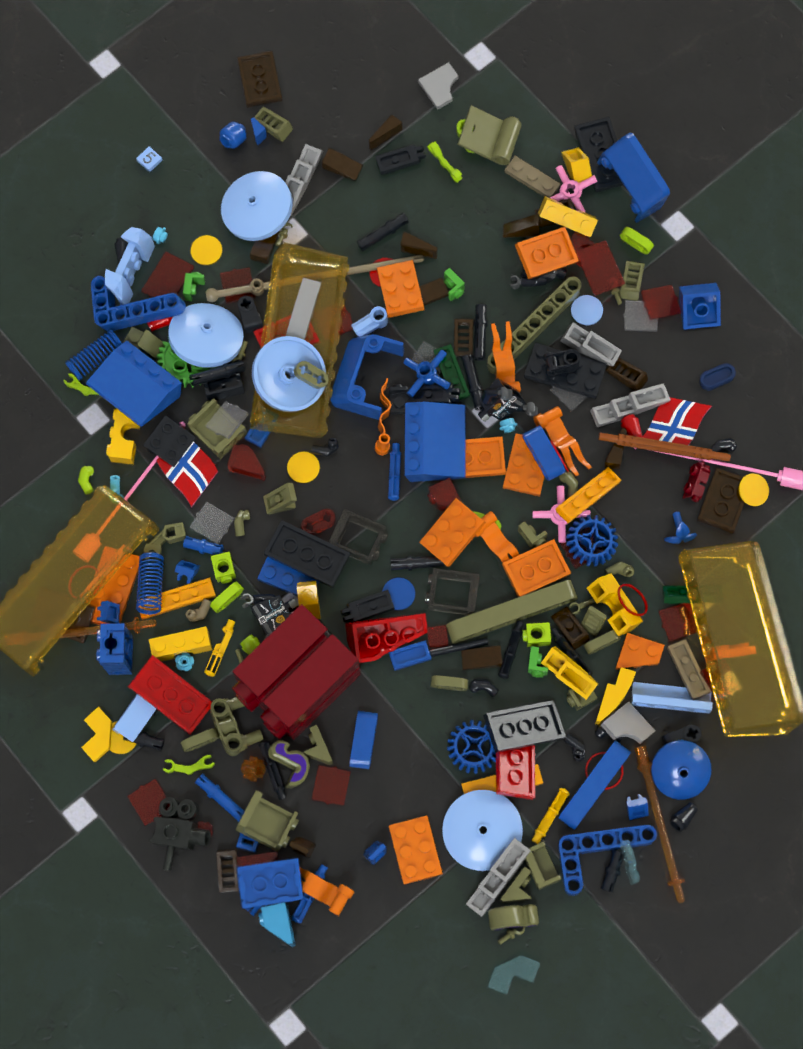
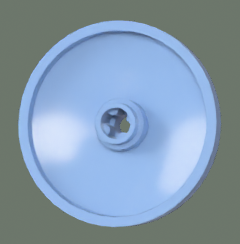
M265 171L248 173L238 178L226 191L221 204L223 222L230 232L240 239L259 241L269 238L281 230L288 221L293 207L292 194L286 183L273 173Z
M198 303L187 306L182 314L172 318L169 325L168 339L174 353L183 361L198 367H218L233 360L240 352L243 343V328L237 317L227 309L214 304Z
M284 336L271 340L259 350L252 366V380L258 395L266 404L279 411L296 412L311 406L319 399L325 386L321 389L313 388L298 379L294 374L295 365L301 361L309 362L326 373L321 355L310 343L297 337ZM304 366L299 368L301 369V374L308 373L305 371ZM321 376L315 377L318 384L323 382L321 381Z
M476 790L462 795L449 807L444 817L442 834L448 852L459 864L472 870L489 871L514 838L521 842L523 827L517 809L506 797L489 790ZM481 826H484L487 829V832L481 834L479 832V828Z

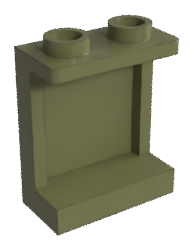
M214 398L211 401L205 402L202 410L197 414H193L187 423L189 430L220 459L247 434L246 428L241 423L238 424L218 405Z
M256 790L236 831L279 852L281 846L285 848L290 839L287 836L289 830L294 831L299 821L296 819L298 812L295 811L292 814L261 798L263 794Z

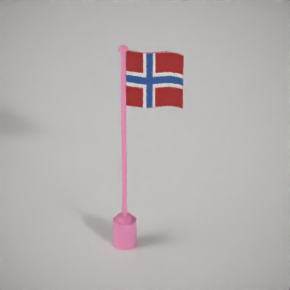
M670 397V402L658 407L643 438L689 445L696 434L702 418L712 406ZM669 454L777 477L780 486L803 490V471L784 467L783 470L774 473L716 460Z
M179 422L180 426L185 429L186 424ZM194 441L175 467H172L156 455L98 533L86 534L73 553L89 564L102 547L100 542L102 539L99 536L156 462L165 476L185 496L192 507L218 473L212 460Z

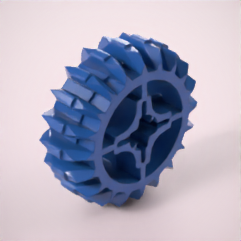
M587 515L586 520L580 517L579 522L574 521L573 527L569 528L568 531L570 533L566 536L569 541H567L566 546L571 547L568 550L569 553L575 552L573 559L581 558L579 560L580 564L585 560L586 566H590L591 562H593L594 566H597L598 562L603 565L606 562L605 559L611 560V555L616 553L614 548L618 546V543L615 542L618 536L612 535L616 529H609L611 522L605 524V518L599 521L598 516L595 515L592 520L591 516ZM591 528L588 534H578L582 529ZM598 530L601 531L605 537L600 536ZM592 534H593V542H595V543H594L593 546L591 547L592 543H591L590 538H591V536H592ZM579 544H582L586 547V552L580 547ZM606 547L603 552L593 554L595 548Z
M470 720L469 727L466 722L462 723L464 729L456 726L458 734L451 732V736L455 739H448V743L453 746L447 747V751H454L449 754L450 759L456 757L453 765H457L460 762L459 770L466 766V773L468 774L470 773V768H474V774H477V768L479 767L482 772H485L484 765L492 768L490 761L496 763V757L493 756L496 753L486 724L482 728L481 721H478L477 726H474V721ZM477 732L483 736L474 739L467 735V733ZM462 737L467 747L459 754L457 744ZM486 740L490 743V752L487 757L481 749ZM470 743L478 744V751H474V749L471 751ZM476 756L481 761L470 762L465 760V758Z

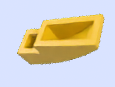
M556 646L551 648L541 662L542 665L556 674L555 676L586 700L598 685L583 668Z
M621 667L616 684H607L595 724L600 725L618 708L633 682L636 674L635 671Z

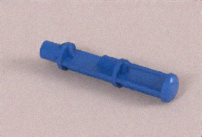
M393 443L392 451L390 452L388 499L391 501L399 499L401 465L399 443Z
M321 864L318 871H315L314 874L324 880L328 867ZM305 892L303 899L300 900L293 916H291V919L296 923H302L314 899Z

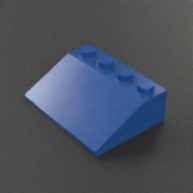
M125 341L112 351L88 379L86 385L142 427L180 397L182 382L130 342Z
M435 402L405 403V476L410 482L466 478L465 405Z

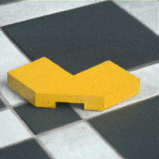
M97 707L84 719L96 735L81 747L95 763L110 750L112 721L100 707Z

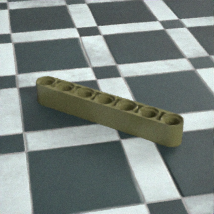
M573 276L567 278L512 332L511 349L513 350L512 356L514 360L580 295L581 281L579 278ZM575 286L577 289L571 290L568 287ZM562 298L564 302H557L556 299ZM547 310L550 311L552 314L545 315L543 314V312ZM536 323L539 327L533 328L530 324ZM524 336L526 337V339L519 340L517 337ZM505 340L500 344L501 351H503ZM492 352L488 357L487 368L490 373L496 375V366L491 364L494 361Z
M566 580L451 621L446 624V628L452 643L456 644L577 600L578 597L571 580Z

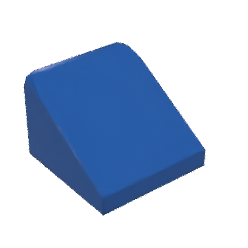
M251 118L256 143L259 145L267 137L266 129L255 118Z

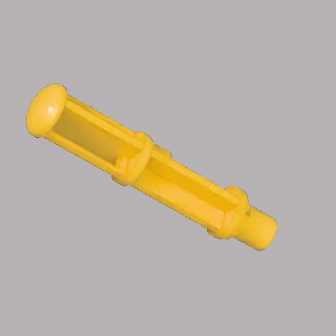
M228 619L226 626L222 628L225 635L222 642L215 645L210 657L211 660L212 656L215 655L210 670H207V667L204 670V673L210 677L216 675V671L214 673L212 670L217 658L220 657L222 659L224 656V652L233 634L235 621Z
M559 789L540 825L535 829V835L531 840L535 844H539L541 839L546 836V832L556 815L559 814V810L566 798L570 795L566 789Z

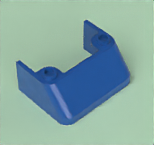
M633 133L626 134L601 154L597 162L598 165L602 164L605 168L614 169L632 196L630 207L635 214H638L635 219L636 223L661 209L670 195L669 187Z
M367 335L351 339L346 347L330 394L331 404L336 408L379 420L382 414V407L365 403L366 392L361 386L355 385L365 352L374 354L385 351L403 357L404 343L379 335Z

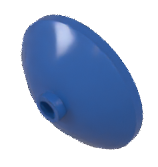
M676 740L667 743L658 750L652 761L651 774L656 787L664 795L673 799L684 800L698 795L705 789L711 777V763L708 755L699 745L687 740ZM682 770L687 771L686 775L681 776L680 772Z

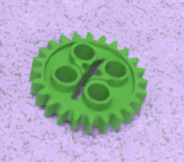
M163 341V347H159V354H157L158 365L182 382L184 388L187 387L188 383L191 384L193 380H189L190 374L217 368L195 367L191 364L192 372L189 373L187 362L173 353L174 351L169 342ZM178 367L184 368L183 370H176Z

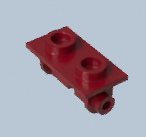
M704 461L695 463L690 468L688 482L683 488V499L692 497L691 500L694 502H699L702 499L705 487L700 485V482L706 484L711 472L709 470L710 466L704 465Z

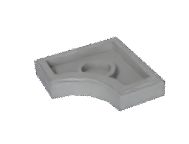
M448 62L418 79V83L437 110L453 101L450 88L458 79V75Z
M627 702L601 724L602 728L613 740L619 737H629L636 740L639 744L655 732L654 728L630 702Z

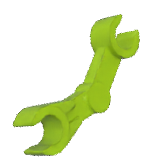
M436 142L427 146L429 151L439 159L441 166L450 172L452 179L455 182H459L462 179V173L458 169L454 170L449 165L448 161L442 156L443 154Z
M68 374L73 379L71 383L64 380L67 387L79 390L84 396L99 395L90 387L82 385L73 374Z
M205 755L191 766L175 764L172 760L167 759L165 763H171L172 768L170 770L163 768L166 773L176 771L192 775L198 770L211 769L215 764L214 762L210 765L205 764L206 759L212 758L211 755Z

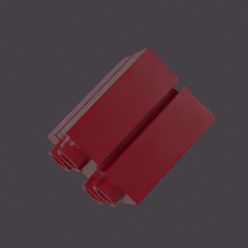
M302 604L232 671L237 680V683L232 687L236 693L235 696L250 712H253L258 706L264 710L260 718L264 721V726L278 740L286 733L295 740L361 675L358 658L333 634L327 638L324 633L328 629Z

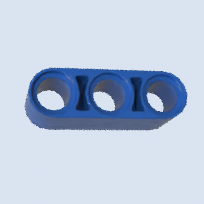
M540 425L522 434L527 447L547 481L566 472L562 461Z
M358 711L350 767L370 769L378 713Z

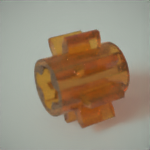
M250 756L249 760H244L241 766V771L244 774L243 778L253 782L257 781V777L263 778L266 769L263 760L254 756Z

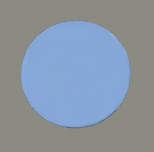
M583 295L572 303L571 314L579 324L593 325L601 319L603 306L596 297Z

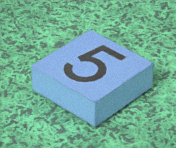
M150 147L136 158L137 162L149 172L162 161V157Z

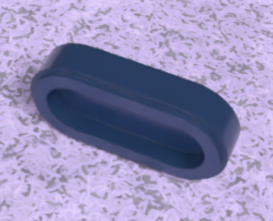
M724 363L701 374L699 384L704 390L710 391L730 383L735 377V368L731 364Z

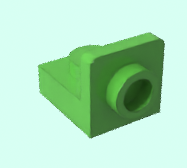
M450 268L444 272V283L451 289L448 292V299L452 301L463 295L465 283Z
M199 272L185 274L183 288L185 301H192L193 295H196L197 285H205L204 275Z
M531 646L528 673L538 678H542L543 675L547 676L548 668L537 666L541 665L542 653H538L539 647Z

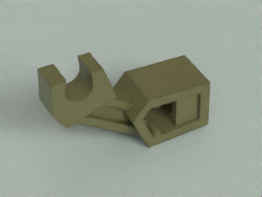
M183 522L165 525L164 529L149 544L145 545L144 553L155 552L161 555L162 545L165 542L172 544L183 541L186 538ZM175 530L176 536H169L168 538V532Z

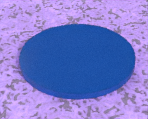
M404 578L389 580L382 592L389 590L394 610L408 608L415 599L414 586Z

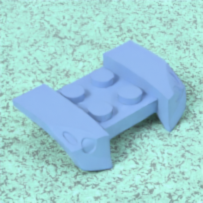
M134 227L129 228L121 236L122 239L128 242V245L116 271L112 272L108 269L105 271V286L116 296L121 305L130 302L133 296L131 286L134 282V274L136 270L140 269L142 260L149 261L155 247L149 234L142 229Z

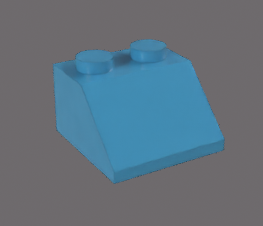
M284 902L261 907L262 913H258L260 925L291 947L296 946L288 905Z

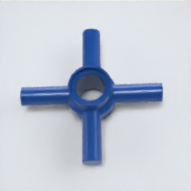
M440 350L431 363L424 361L418 364L409 358L404 360L406 366L417 372L418 378L407 391L410 397H413L423 384L432 385L436 383L445 389L450 387V382L439 377L436 367L447 355L444 350Z

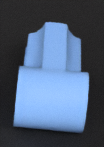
M374 307L368 315L351 325L355 334L358 337L367 336L376 329L385 327L388 323L387 312L383 307ZM377 315L384 316L381 320L375 319Z

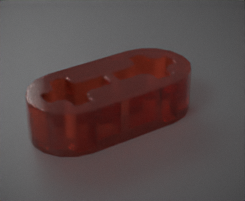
M323 509L305 518L301 523V528L312 535H316L334 525L336 521L335 514L330 509ZM325 514H327V516H332L330 517V522H327L326 520L319 522L324 519ZM307 523H310L311 525L317 523L313 526L312 531H310V529H305L307 528Z

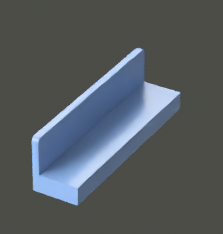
M633 683L631 698L633 706L710 714L712 711L711 693L692 700L686 687Z
M136 694L112 730L133 742L156 708Z

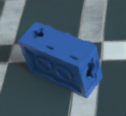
M124 623L100 624V630H97V641L100 642V649H97L96 652L97 661H99L100 665L109 675H132V634Z
M298 858L236 867L242 909L303 899Z

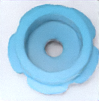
M157 227L152 240L156 241L157 244H160V242L164 243L168 236L166 228Z
M514 418L505 419L499 422L501 426L499 429L504 431V433H510L515 431V427L518 424L515 423Z
M187 652L181 653V655L175 658L176 668L180 671H189L194 664V658Z

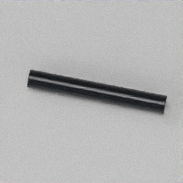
M487 637L431 649L430 653L431 657L489 644Z

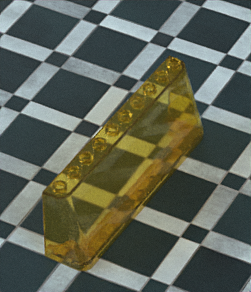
M285 242L276 250L272 264L261 348L273 339L286 336L303 277L322 282L305 341L314 340L313 334L316 332L319 341L312 344V346L316 348L324 361L329 381L315 403L296 412H283L274 409L261 399L255 389L250 429L322 438L326 435L328 430L326 417L330 413L328 402L333 393L331 381L335 377L333 365L338 355L335 350L340 340L338 328L342 324L340 313L345 303V300L342 298L343 292L346 291L347 287L345 276L349 271L348 257Z
M107 485L99 486L94 491V496L82 505L81 511L69 520V525L56 535V540L52 545L49 544L44 549V554L31 564V569L27 574H23L18 579V584L14 589L11 588L6 593L5 599L0 604V650L33 677L40 670L37 668L38 662L42 663L44 661L42 658L140 543L143 540L147 541L148 538L146 536L151 534L154 537L160 530L154 521Z
M745 541L683 550L678 555L679 563L683 571V580L686 583L688 599L691 602L697 634L700 637L702 653L707 664L706 669L710 676L711 688L714 691L716 707L719 711L721 727L724 730L725 736L782 735L790 733L803 723V700L758 542Z

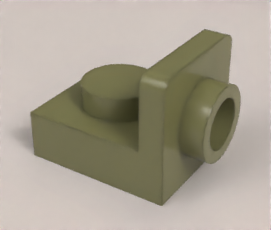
M526 522L518 526L519 534L531 549L546 542L545 539L548 535L546 531L536 536L535 529L531 525L528 526Z
M572 689L568 690V696L566 697L569 705L575 707L576 710L598 699L594 691L586 700Z

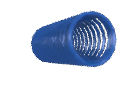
M111 329L107 331V334L104 333V337L100 336V339L97 338V342L94 341V344L90 343V346H87V349L83 348V351H80V354H76L77 357L73 356V359L70 358V361L67 360L65 362L70 371L79 381L80 379L82 380L83 377L79 373L73 362L81 370L84 376H86L85 372L82 370L77 360L84 367L88 374H90V372L85 367L80 357L88 365L91 371H93V369L88 364L83 354L96 369L97 367L91 361L88 354L94 359L96 364L100 366L98 361L92 355L91 351L96 355V357L99 359L101 363H103V361L97 355L94 348L100 353L104 360H106V358L100 352L97 345L103 350L107 357L109 355L103 349L100 342L105 346V348L108 350L110 354L112 353L110 349L106 346L103 339L108 343L112 350H114V348L109 343L107 337L111 340V342L114 344L116 348L122 344L119 338Z
M147 552L139 557L136 610L142 614L151 615L161 611L164 557L158 553ZM146 557H157L160 558L162 561L156 559H147L143 561L142 559ZM146 561H157V562H156V563H150V562H146ZM144 569H157L160 571H147ZM144 573H158L159 575H147ZM144 577H158V579H147ZM144 581H158V583H148ZM149 584V585H158V586H157V587H151V586H144V585ZM150 588V589H158V590L152 591V590H144V589ZM145 592H150V593H158V594L153 595V594H144V593H145ZM145 596H154V597H157V598L153 599V598H144V597H145ZM139 606H142V607H145V608H157V607H159V609H158V610H144V609L140 608Z

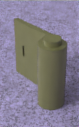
M470 106L457 145L500 165H508L522 124L516 117L501 120L474 106Z

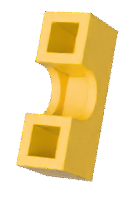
M546 196L538 211L540 217L588 237H591L598 222L595 216L569 208L561 202Z
M114 409V427L111 426L110 438L112 439L111 444L107 445L106 454L111 462L134 465L137 446L134 441L126 440L123 436L127 430L132 428L140 429V426L118 409Z
M611 573L596 579L587 587V590L597 604L605 603L609 606L613 616L608 619V622L617 636H621L631 632L643 620L640 616L629 613L622 606L617 595L620 585ZM621 588L620 596L623 603L631 611L637 613Z
M207 627L149 639L151 654L161 662L175 659L174 656L181 653L192 652L197 654L212 650Z

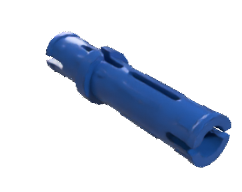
M201 774L200 779L198 778L195 784L202 788L209 798H213L240 822L245 811L220 789L218 784L215 785L205 774Z

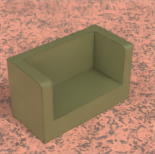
M545 842L528 848L531 851L525 858L538 891L561 880L546 850Z

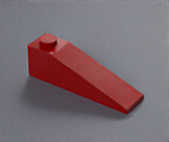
M426 613L345 623L347 643L351 653L358 658L359 663L376 661L381 656L396 650L405 643H409L428 633Z

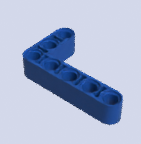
M97 276L91 282L94 321L104 331L109 329L115 331L177 316L186 309L185 302L174 293L116 306L115 295L105 286L104 277Z
M642 825L563 836L558 843V852L565 892L570 896H575L583 888L579 854L647 846L656 839V829L651 825ZM642 831H650L652 839L645 840L642 837ZM629 833L632 836V841L629 843L624 842L622 834ZM605 835L610 836L612 844L605 845L602 842V837ZM584 838L591 839L593 846L590 848L584 847L582 840ZM570 841L573 848L569 851L564 850L562 842ZM573 861L576 869L573 871L567 870L565 862ZM570 881L578 883L579 889L577 891H571L568 888Z

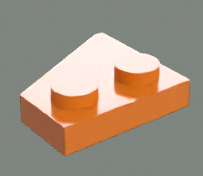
M627 633L616 669L620 670L621 667L638 668L646 665H658L665 645Z

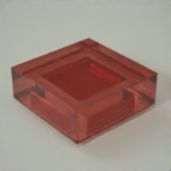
M446 625L427 627L429 648L448 646Z

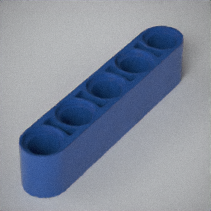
M615 740L558 818L575 830L629 757L631 751Z

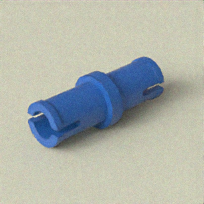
M186 536L183 543V548L199 551L200 554L217 555L223 553L224 548L223 545L208 542L207 539L200 540Z

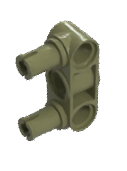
M237 697L232 699H215L211 703L210 714L225 752L230 756H237L240 752L247 749V746L263 741L260 729L245 735L239 733L238 725L232 713L233 710L244 707V705ZM222 706L225 710L222 713H217L214 708ZM234 741L238 743L239 747L232 749L228 744Z

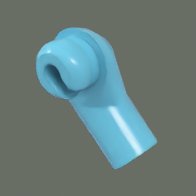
M113 475L110 477V500L114 504H120L124 499V496L120 494V477Z

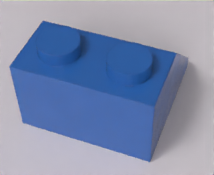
M716 283L679 287V305L683 329L721 326L720 290Z

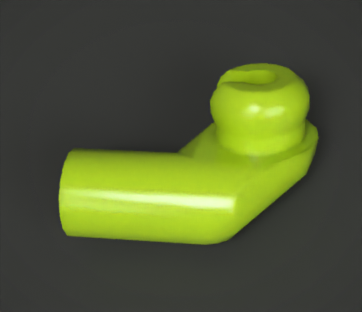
M92 466L82 467L78 482L86 495L94 490L89 482V477L94 473Z

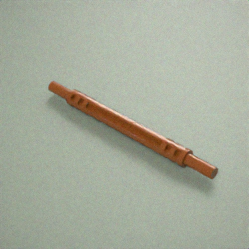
M599 432L598 440L614 442L616 445L705 460L730 461L731 454L715 452L712 449L624 434L613 435Z

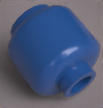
M232 121L220 131V142L226 148H237L246 140V129L240 123Z

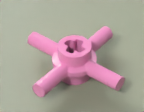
M558 166L556 170L563 184L561 185L560 193L550 198L556 201L571 198L576 210L586 213L579 198L582 195V189L597 182L595 175L578 183L577 181L569 180L563 166ZM569 188H572V190H574L573 194H570V192H568Z
M557 486V504L550 511H532V518H551L552 522L558 525L559 543L566 542V525L568 524L555 511L565 501L564 486ZM585 510L576 518H586L587 515H590V510Z

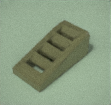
M264 106L254 117L265 127L268 133L282 142L293 130L289 121Z
M626 261L620 291L621 299L638 301L645 264ZM629 269H630V270H636V271H639V273H638V272L628 271V270H629Z
M590 606L581 625L588 633L597 636L603 628L607 616L593 606Z

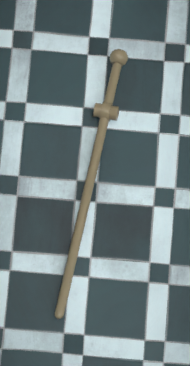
M422 255L269 282L254 279L250 285L217 291L214 288H209L205 293L207 301L212 303L216 302L220 297L249 292L260 296L266 289L300 284L303 277L317 281L377 270V267L413 260V263H420L424 259Z

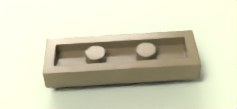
M514 156L505 168L506 174L543 197L550 198L554 196L560 188L559 182L517 156Z
M686 639L668 646L669 654L691 699L696 700L710 694L711 690Z

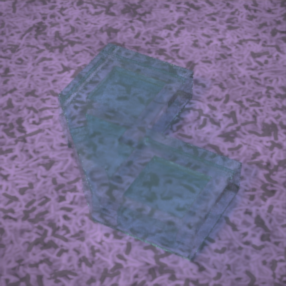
M622 841L620 847L626 862L625 869L630 884L634 885L640 881L639 873L636 869V859L630 841Z
M519 956L494 968L488 988L507 995L513 976L533 983L540 963Z

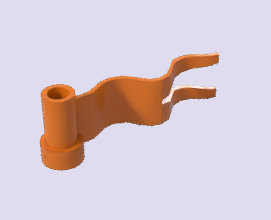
M510 321L506 322V339L503 351L500 348L498 331L495 323L491 324L493 333L492 351L496 364V379L499 378L517 389L518 392H521L520 382H515V363L511 351L512 332Z
M386 378V382L381 388L379 397L380 402L387 410L379 418L378 430L381 434L374 447L375 452L382 456L386 455L390 449V437L385 433V427L382 424V421L389 416L391 410V402L384 395L388 378Z
M558 406L543 414L539 413L534 416L533 420L536 426L540 425L542 428H545L550 440L559 448L567 467L575 477L579 473L573 465L569 446L581 464L588 470L592 468L583 457L577 441L567 432L560 419L563 414Z
M490 511L481 519L486 524L475 537L481 536L502 563L510 560L507 555L508 553L512 558L520 555L515 546L505 538L495 522L498 519L495 514Z
M299 867L300 876L306 880L305 882L301 881L302 891L330 906L329 911L339 916L348 899L352 898L354 891L342 884L339 887L330 884L315 874Z

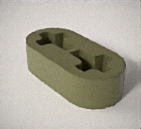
M301 361L294 367L295 376L313 388L321 389L328 384V375L309 362ZM304 366L305 371L308 373L301 374V369L299 368ZM321 376V381L323 382L318 384L315 377Z
M612 630L586 643L584 647L588 655H591L614 644L621 637L617 636L615 631Z
M438 675L431 677V687L455 691L468 690L469 680Z
M212 728L183 740L181 745L184 752H190L218 740L219 736L216 729Z

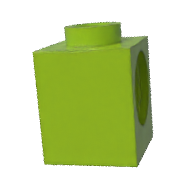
M230 552L211 556L217 582L222 584L232 582V579L236 578ZM221 566H228V571L224 573L219 571Z
M550 622L526 624V630H522L523 642L527 641V647L551 645ZM538 631L542 637L535 639L531 636V633Z

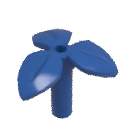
M674 512L676 536L666 537L664 540L672 544H679L681 540L685 543L693 540L697 533L689 534L690 530L682 521L680 512Z

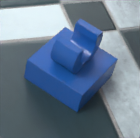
M181 560L175 568V572L179 573L177 580L180 581L182 576L186 575L188 578L187 584H189L198 573L200 566Z
M109 601L101 602V606L97 608V610L101 611V617H97V620L110 624L119 623L120 605Z
M638 794V799L631 800L630 796L627 797L626 804L629 820L649 816L646 797L642 798L640 794Z

